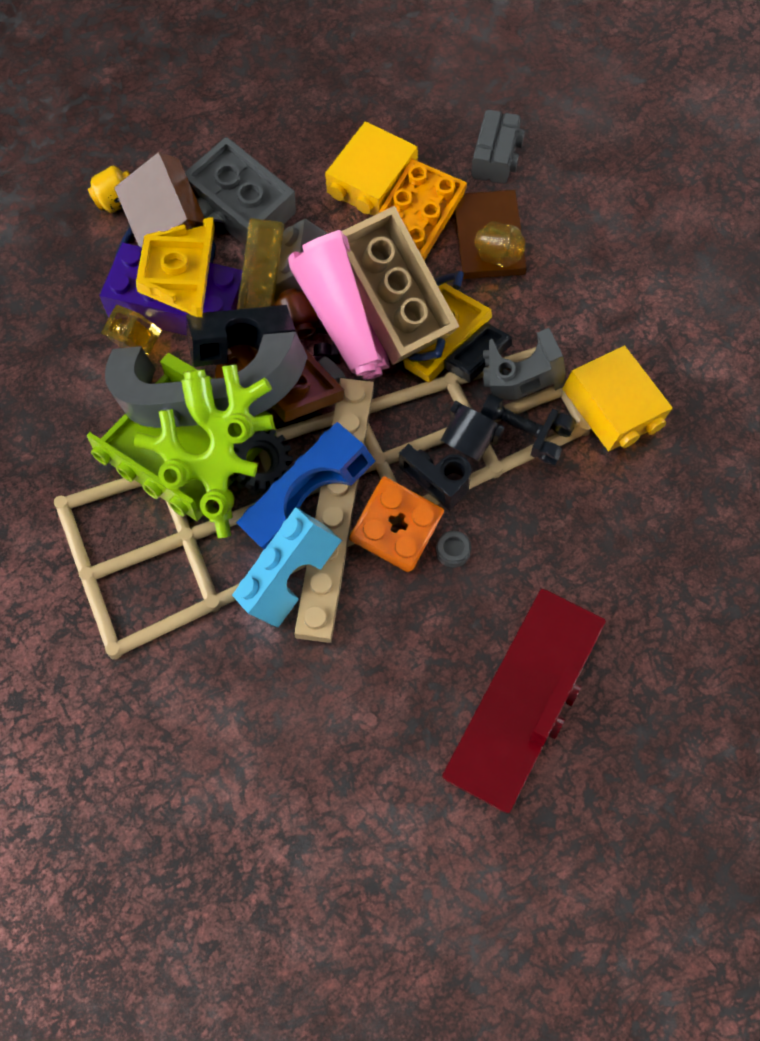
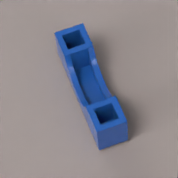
M336 422L320 436L319 440L304 455L295 461L294 465L279 480L270 486L269 490L254 505L244 512L243 516L236 523L264 550L295 507L300 509L303 501L311 492L321 486L332 483L352 486L371 467L375 459L361 441L340 423Z

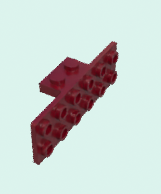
M540 589L446 766L442 779L503 813L509 814L548 736L554 740L556 739L565 721L559 714L564 704L572 707L582 687L576 684V681L606 620L546 589Z

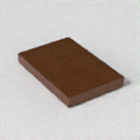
M516 190L464 193L454 210L461 271L464 273L463 279L526 275L527 267ZM516 250L518 252L517 257L511 264L513 260L511 251Z

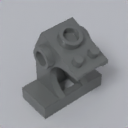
M550 328L536 333L538 339L536 350L532 356L519 362L502 358L493 339L489 340V350H483L485 365L489 366L483 369L485 388H490L493 395L503 400H517L550 385H553L555 391L563 388L567 380L564 358Z

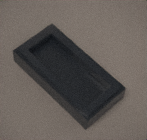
M485 323L444 360V368L470 383L483 372L484 367H488L485 365L483 350H489V340L493 339L501 355L512 345V336Z

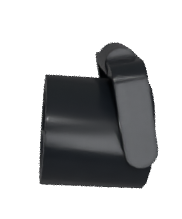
M455 401L450 409V423L440 441L480 462L489 444L497 445L505 427Z

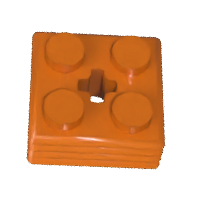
M384 476L379 481L354 526L349 540L405 572H410L417 564L444 513V509ZM398 516L402 519L401 524L405 529H399L394 533L390 530L392 524L388 522V518L395 519Z

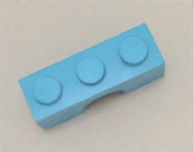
M295 507L266 549L262 551L260 557L245 578L241 580L232 596L248 614L279 628L299 600L287 587V580L290 574L302 565H313L321 570L342 540L325 524Z

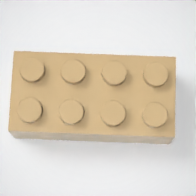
M395 206L342 231L348 238L351 251L347 253L366 317L392 365L437 343V340L440 338L445 339L449 337L459 327Z

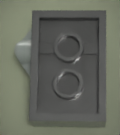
M228 137L220 141L185 172L204 218H214V222H217L252 252L296 214L295 191Z

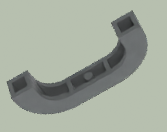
M296 332L263 335L255 358L248 366L238 372L240 385L244 388L253 385L264 377L272 387L271 391L255 400L249 406L251 415H258L275 405L290 392L299 380L305 367L307 354ZM142 346L112 349L106 364L105 381L109 391L128 418L142 426L161 428L158 411L173 409L176 427L198 425L187 409L181 382L151 384L156 369ZM224 378L210 379L215 406L218 410L224 411L229 406Z

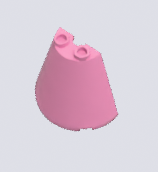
M337 230L302 245L304 252H293L288 258L290 270L351 373L362 376L363 380L383 375L382 370L390 368L389 359L366 317L347 253L351 251L348 238L341 230Z

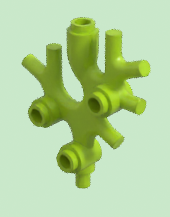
M237 364L222 366L229 402L228 408L224 411L218 410L215 406L210 376H206L205 369L183 372L184 380H181L187 409L192 418L208 433L210 438V445L204 453L191 454L181 446L173 409L158 411L162 428L160 436L154 437L137 432L133 443L134 446L154 451L163 458L165 463L159 468L158 477L166 488L178 489L191 479H198L202 482L206 494L200 500V509L204 516L209 518L210 522H215L217 538L231 536L229 519L233 518L231 509L234 506V495L227 488L228 478L233 473L255 477L258 463L243 460L235 454L234 443H243L252 437L255 432L274 429L272 415L254 417L249 412V406L255 400L272 390L270 383L264 377L247 388L242 387L239 381ZM234 423H238L241 426V434L235 432L233 428ZM171 469L176 471L177 479L171 475ZM211 500L218 502L219 509L213 507Z

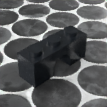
M287 305L205 312L202 317L186 314L187 344L193 367L227 364V350L232 346L249 345L258 351L263 335L295 332Z

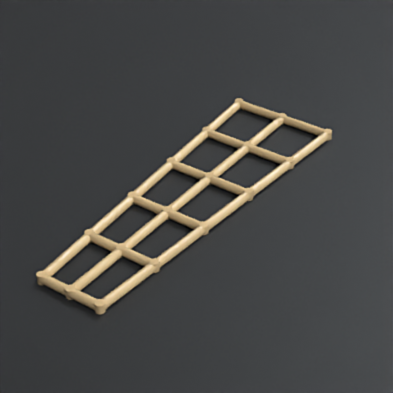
M536 347L503 358L513 362L523 361L532 356ZM448 372L445 376L436 378L431 382H424L373 398L370 413L448 389L454 402L458 401L472 409L460 386L468 382L454 373ZM483 372L480 373L474 380L483 378ZM551 386L503 405L508 411L511 410V412L519 414L561 397L570 415L577 422L570 437H563L555 433L547 437L545 441L555 443L560 447L581 436H587L591 432V427L562 388L555 391L554 387ZM334 411L276 429V437L278 438L280 435H283L286 438L284 441L330 427L332 426ZM368 422L365 446L375 459V462L364 474L377 470L380 479L386 476L397 482L389 464L399 461V452L408 443L383 452ZM446 428L408 443L417 451L419 449L423 451L444 443L440 439ZM489 444L482 457L486 467L471 473L469 489L492 478H499L503 473L534 459V457L530 456L534 444L501 460H498L491 444ZM262 450L258 456L265 472H267L271 465V459L269 454ZM124 478L68 496H57L54 499V505L105 646V652L114 660L119 659L122 654L204 615L217 612L221 607L236 601L232 594L239 585H234L217 594L196 540L216 533L215 522H210L209 520L191 527L186 514L185 516L178 515L170 508L167 501L166 504L178 533L91 566L71 509L142 486L135 480L129 482ZM321 487L311 492L308 496L320 492ZM430 494L422 496L436 505L440 504ZM255 503L232 511L233 518L229 519L230 527L237 525L236 522L243 516L244 512ZM397 516L395 519L388 518V522L394 526L402 522V519ZM350 540L348 541V547L355 544ZM183 546L204 600L118 640L97 579ZM307 565L296 568L291 574L305 568Z

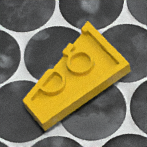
M446 283L438 287L459 327L449 337L444 339L446 342L440 358L412 362L408 358L403 360L405 369L426 382L434 380L444 369V360L492 318V311L489 307ZM436 343L418 353L435 350Z

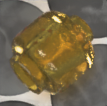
M499 221L487 223L483 229L478 231L475 238V247L478 249L480 259L501 267H509L514 262H518L525 250V238L522 236L520 229L514 225Z

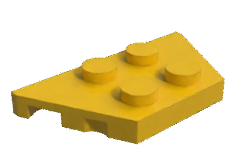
M214 218L203 219V226L186 230L183 224L172 227L168 231H158L144 235L136 278L137 292L195 317H202L215 228Z

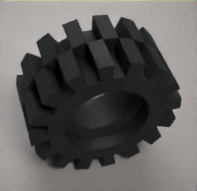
M274 429L258 431L243 443H234L235 454L243 460H247V453L250 449L261 448L269 454L271 465L267 472H256L255 477L233 473L229 477L230 480L236 479L239 482L236 486L240 489L243 487L248 488V493L253 494L255 491H258V494L269 490L270 486L291 468L289 465L293 462V456H288V452L292 450L290 445L284 446L282 443L286 439L283 435L277 438L275 436L276 430Z

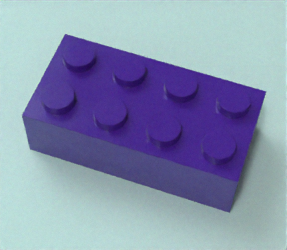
M122 242L99 295L107 316L187 336L186 314L188 313L137 292L136 278L142 247ZM214 263L209 264L203 313L244 309L250 293L244 270Z

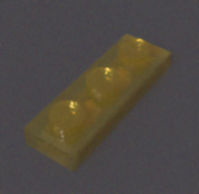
M249 219L237 309L273 306L284 224L282 222Z

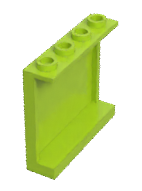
M168 353L160 361L164 375L155 384L181 382V380H184L183 372L197 369ZM264 411L258 415H255L254 417L267 416L272 414L268 413L267 411ZM124 414L101 439L91 432L86 435L93 448L91 454L101 464L107 465L109 463L116 468L117 472L129 482L137 481L142 485L147 494L154 499L161 497L180 516L187 514L198 521L204 515L200 509V500L206 494L202 482L198 479H191L178 489L166 488L158 477L159 468L165 463L163 458L154 451L136 447L133 444L137 432L158 437L162 433V428L142 426ZM234 423L233 428L235 432L241 434V426L238 423ZM200 425L176 427L179 442L185 451L191 454H201L208 449L210 438ZM250 449L247 453V461L252 462L263 449ZM171 469V475L177 479L176 471ZM228 478L227 488H228L236 479H234L233 481H231L230 478Z

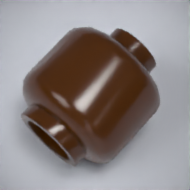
M297 289L283 291L273 306L287 305L299 340L309 337L315 332V323L318 320V315L303 291H298Z

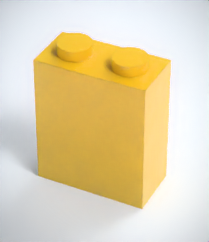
M365 121L325 172L327 193L338 201H344L356 207L364 214L376 215L410 160L418 161V146Z
M625 345L572 370L562 388L608 452L619 446H622V448L631 446L640 438V435L646 432L649 435L658 432L666 425L665 418L673 408Z

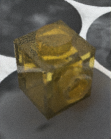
M116 304L101 334L121 348L142 346L147 356H149L162 330L140 313Z

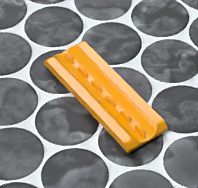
M411 159L378 213L395 206L422 258L425 260L462 199L467 182Z

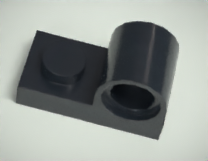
M408 443L399 452V468L450 511L469 490L471 465L469 461L461 455L452 454L444 457L434 466L433 460L426 452L420 449L417 451ZM455 473L460 475L462 478L454 481L448 479L446 476L448 474Z

